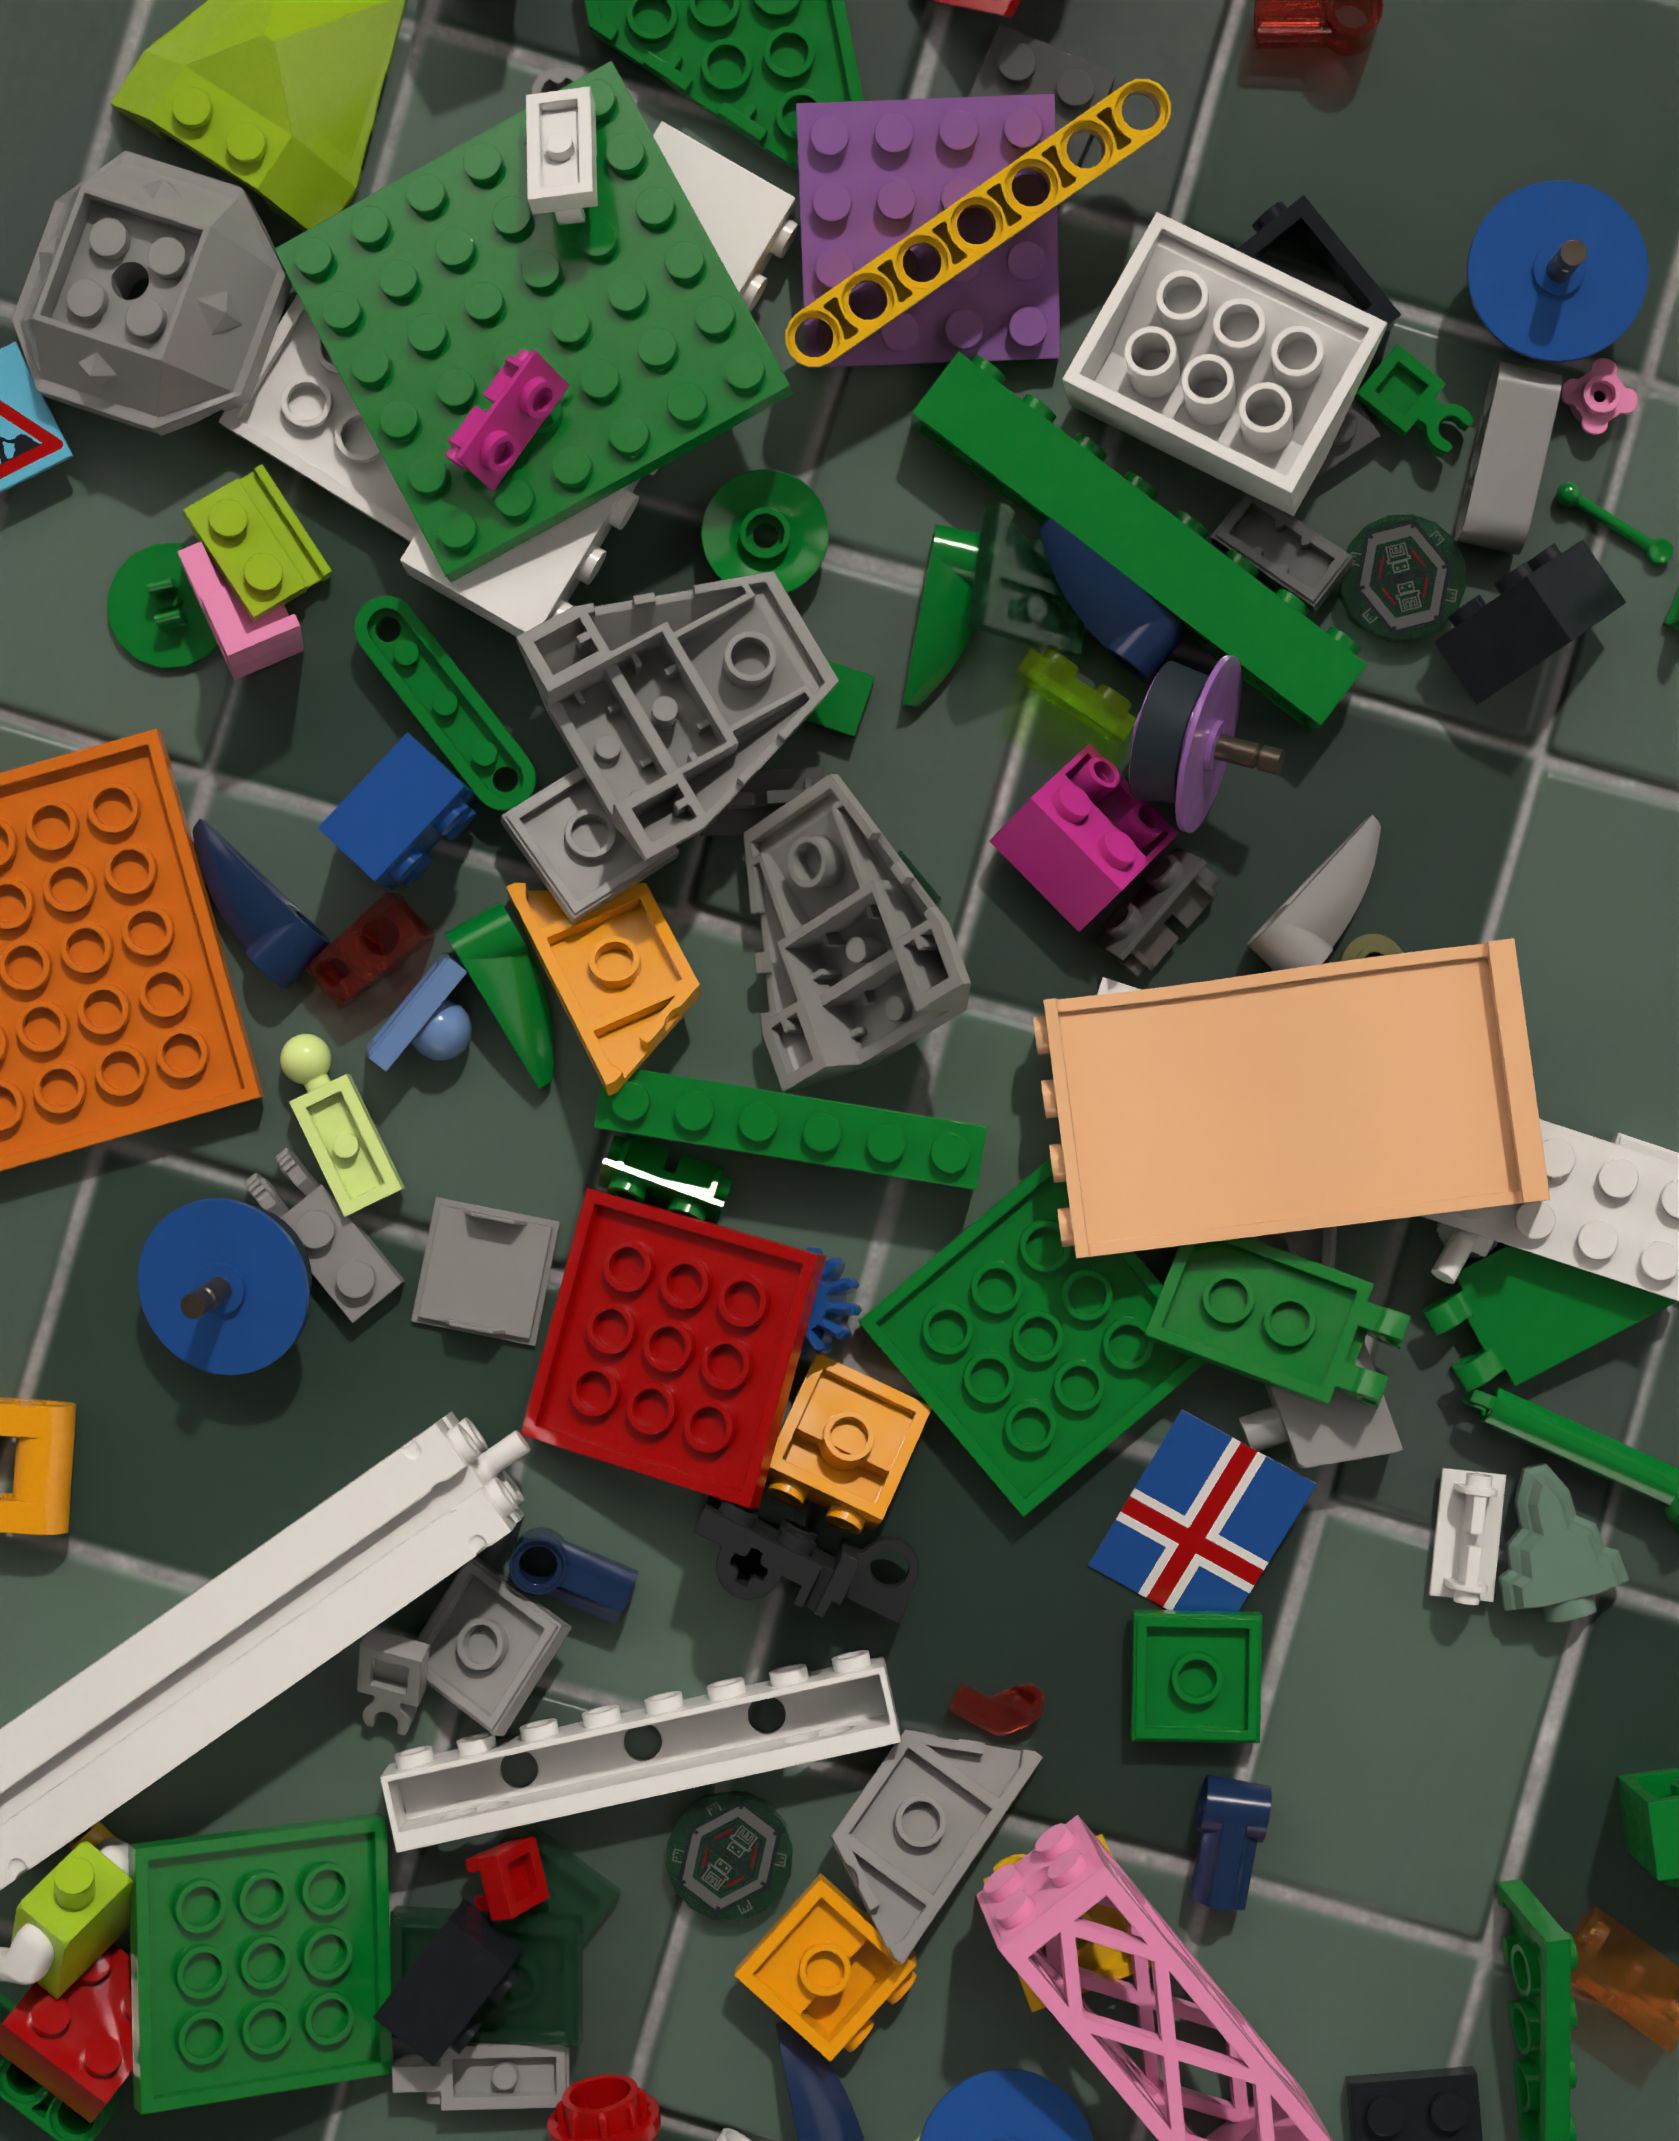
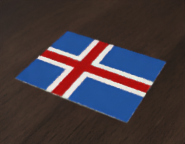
M1181 1410L1088 1566L1167 1610L1239 1611L1317 1484L1190 1413Z

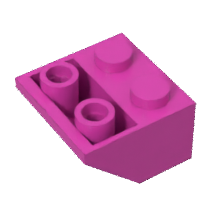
M1089 743L1038 790L989 842L1080 932L1178 835V832L1164 819L1162 813L1154 805L1146 800L1134 799L1131 794L1130 784L1119 773L1116 766L1104 758Z

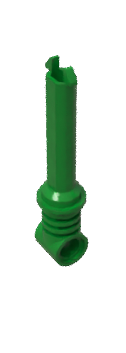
M1493 1388L1489 1394L1476 1389L1473 1392H1465L1461 1402L1477 1411H1481L1480 1423L1662 1504L1667 1519L1675 1523V1531L1679 1534L1678 1468L1501 1388Z

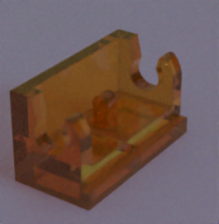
M1593 1904L1571 1934L1578 1953V1966L1576 1971L1571 1972V1981L1671 2054L1679 2039V1966Z

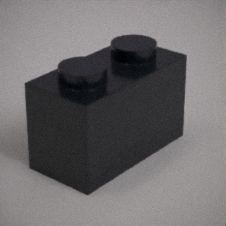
M464 1898L373 2018L432 2066H435L449 2047L457 2054H460L483 2024L474 2014L486 1998L496 2006L521 1975L512 1967V1964L525 1946Z

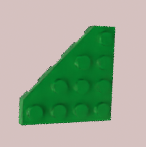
M584 0L592 35L797 173H799L796 104L864 101L844 0Z

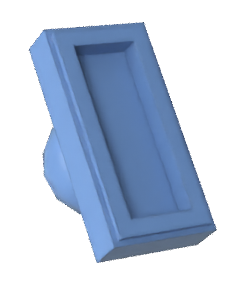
M448 952L445 954L441 953L367 1044L368 1058L387 1071L410 1042L420 1055L434 1061L450 1060L461 1054L471 1040L472 1024L468 1013L462 1006L446 998L467 973L464 965Z

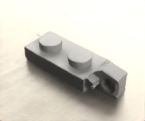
M570 2036L472 2038L460 2054H457L449 2047L435 2066H432L419 2054L396 2055L392 2065L393 2093L426 2092L427 2104L441 2105V2111L556 2108L557 2103L562 2101L564 2091L571 2086Z

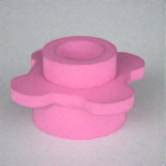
M1607 358L1597 359L1592 363L1590 372L1580 379L1567 380L1561 388L1562 401L1569 405L1571 413L1581 423L1583 431L1590 435L1602 434L1607 429L1609 421L1619 414H1630L1635 410L1638 403L1636 392L1623 385L1617 376V365ZM1596 391H1601L1604 394L1605 399L1603 402L1595 401L1594 393Z

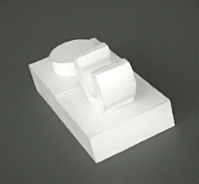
M591 87L526 95L527 197L532 214L555 212L559 225L585 222L583 208L598 206L596 106Z

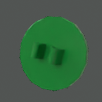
M181 543L153 544L132 554L115 572L107 594L108 622L118 643L138 661L160 669L190 667L209 658L219 647L182 568L177 551L189 546Z

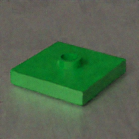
M1132 1609L1131 1740L1152 1742L1260 1743L1262 1614L1249 1611Z

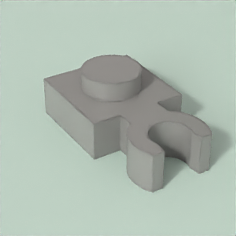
M373 1629L365 1634L359 1647L357 1691L371 1695L363 1711V1720L367 1726L373 1727L379 1713L386 1712L396 1718L398 1722L397 1734L405 1735L408 1732L417 1712V1707L426 1691L430 1644Z

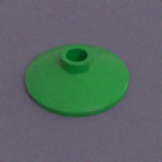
M752 470L730 479L714 494L708 503L702 521V545L709 565L721 580L774 571L788 594L806 584L821 566L829 542L828 519L820 499L802 480L779 470ZM762 527L773 528L778 534L776 544L770 548L759 547L754 542L756 531Z

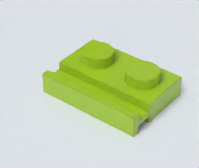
M263 464L254 468V471L245 477L233 480L183 509V518L198 541L202 542L207 555L252 623L307 592V589L320 581L324 582L331 577V568Z

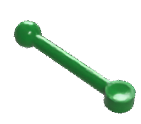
M1565 482L1558 487L1556 498L1562 506H1575L1641 547L1645 550V556L1650 563L1661 565L1672 558L1673 546L1667 539L1658 538L1652 540L1582 496L1580 488L1575 483Z

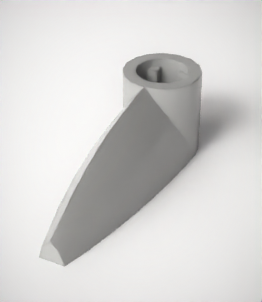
M1373 815L1367 817L1248 941L1247 945L1273 971L1323 964L1333 951V946L1348 926L1361 903L1375 865L1381 825Z

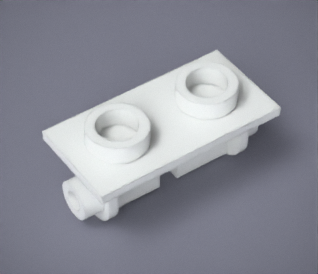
M1442 1468L1429 1595L1454 1598V1602L1468 1605H1479L1480 1601L1493 1602L1506 1483L1505 1474Z

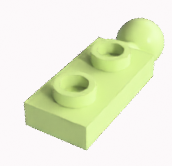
M300 1034L292 1037L283 1046L280 1064L284 1074L290 1080L303 1084L308 1093L289 1101L333 1195L344 1217L405 1189L351 1075L345 1074L330 1081L327 1073L331 1066L332 1057L328 1045L315 1035Z

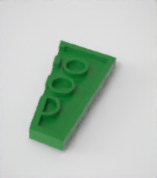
M1521 1879L1497 1882L1498 1904L1503 1908H1509L1512 1913L1513 1935L1501 1936L1503 1960L1506 1965L1512 1967L1514 1981L1519 1992L1518 2000L1507 2001L1509 2027L1512 2028L1514 2040L1519 2051L1524 2055V2059L1513 2061L1520 2141H1576V2126L1570 2112V2089H1574L1577 2084L1576 2066L1570 2053V2031L1576 2029L1578 2020L1576 2005L1571 1995V1972L1576 1971L1578 1966L1576 1944L1572 1935L1562 1929Z

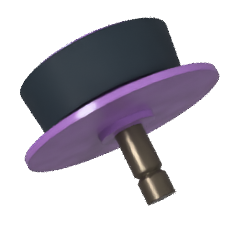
M1232 655L1223 656L1209 676L1174 661L1167 662L1154 678L1134 725L1129 760L1131 794L1134 799L1175 803L1177 826L1183 832H1194L1207 816L1222 782L1227 762L1251 769L1257 767L1259 771L1275 775L1280 773L1283 765L1285 750L1267 745L1261 747L1259 743L1235 737L1242 697V667L1238 657Z

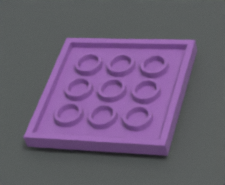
M1055 94L797 103L804 308L1056 132ZM1024 170L1014 177L1012 192L1020 204L1037 206L1045 201L1048 194V186L1040 173L1033 170ZM1057 207L834 362L824 367L950 363L958 351L971 361L976 355L988 361L1060 359ZM969 208L960 214L957 220V229L960 236L966 242L982 244L992 237L994 223L991 216L985 210ZM917 245L905 253L903 268L912 280L927 282L937 276L940 270V259L932 248L926 245ZM864 282L852 290L849 297V306L857 317L864 320H872L879 317L885 311L887 297L879 285L872 282ZM818 319L804 322L805 355L820 357L826 354L833 343L831 328L825 322Z

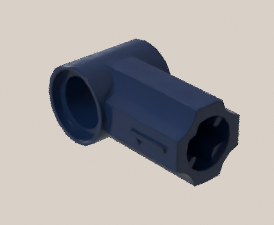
M545 1527L529 1529L523 1533L514 1545L509 1563L512 1580L524 1592L535 1595L545 1594L615 1624L618 1623L626 1607L639 1570L564 1540L562 1535L553 1529ZM531 1547H546L555 1555L557 1566L548 1574H533L523 1564V1553Z
M1206 1774L1201 1787L1197 1812V1831H1200V1838L1189 1896L1191 1901L1218 1910L1230 1912L1233 1910H1245L1257 1842H1263L1269 1824L1272 1801L1271 1786Z

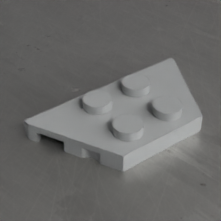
M905 1730L901 1734V1742L894 1744L830 1836V1840L891 1958L899 1965L905 1962L1043 1758L1036 1751L1024 1749L1019 1751L989 1746L977 1741L953 1740L937 1737L935 1734Z

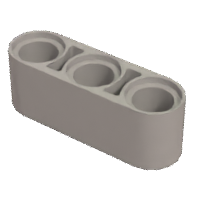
M1503 361L1496 363L1488 385L1455 529V541L1515 555L1521 553L1534 512L1559 403L1562 375Z

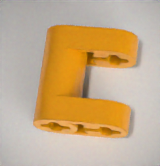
M0 1397V1436L16 1437L13 1493L0 1492V1533L57 1535L69 1532L77 1404L64 1401Z

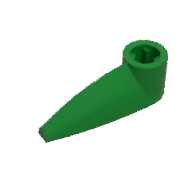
M935 524L902 701L903 705L919 707L945 679L963 653L977 624L989 591L997 553L998 536Z
M498 901L449 930L445 935L538 1089H541L553 1079L554 1040L550 1008L542 980L530 950L505 908Z

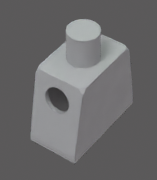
M1364 1342L1355 1366L1375 1372ZM1264 1384L1272 1406L1238 1418L1247 1446L1260 1452L1285 1443L1292 1462L1298 1468L1316 1467L1391 1454L1403 1450L1384 1395L1379 1408L1376 1409L1353 1400L1335 1390L1329 1408Z

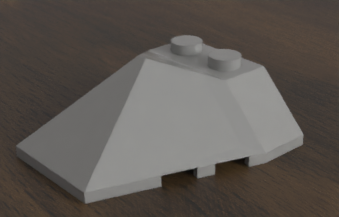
M774 571L694 585L692 590L655 596L654 592L636 595L630 601L595 607L594 603L573 606L516 637V642L548 715L609 819L645 862L701 833L839 683L837 676Z
M838 774L827 775L743 833L751 913H760L763 952L755 953L757 974L765 973L769 1007V1012L760 1013L762 1034L783 1092H793L875 1065L967 1010L971 981L949 922Z

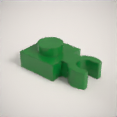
M1399 344L1395 345L1355 395L1358 402L1401 438L1415 424L1422 430V438L1426 447L1432 453L1441 457H1445L1453 446L1440 435L1439 424L1443 421H1451L1465 432L1474 422L1472 415L1464 407L1457 404L1443 405L1435 398L1447 383Z

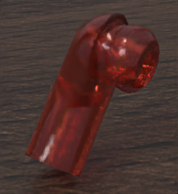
M961 1682L950 1701L947 1711L992 1735L1004 1736L1038 1721L1043 1714L1045 1696L1042 1690L1032 1683H1021L989 1697Z

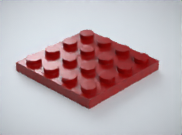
M587 1188L521 1435L747 1508H759L827 1256L646 1203L608 1194V1192L598 1189Z

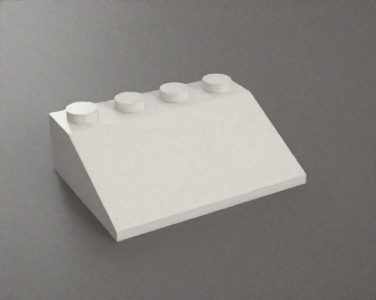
M1156 212L1062 381L1070 406L1294 516L1330 451L1387 329V322Z

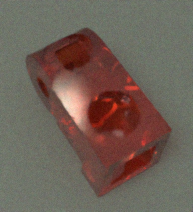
M385 893L309 964L306 971L335 1006L341 1010L358 999L381 977H386L411 954L417 953L436 936L400 893Z

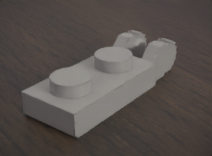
M285 1148L275 1157L279 1163V1168L306 1197L289 1209L278 1196L272 1184L257 1173L245 1181L246 1187L263 1209L283 1219L295 1231L308 1254L311 1273L350 1321L354 1323L405 1281L353 1216L344 1217L333 1192L326 1183L320 1185L302 1161L290 1149Z

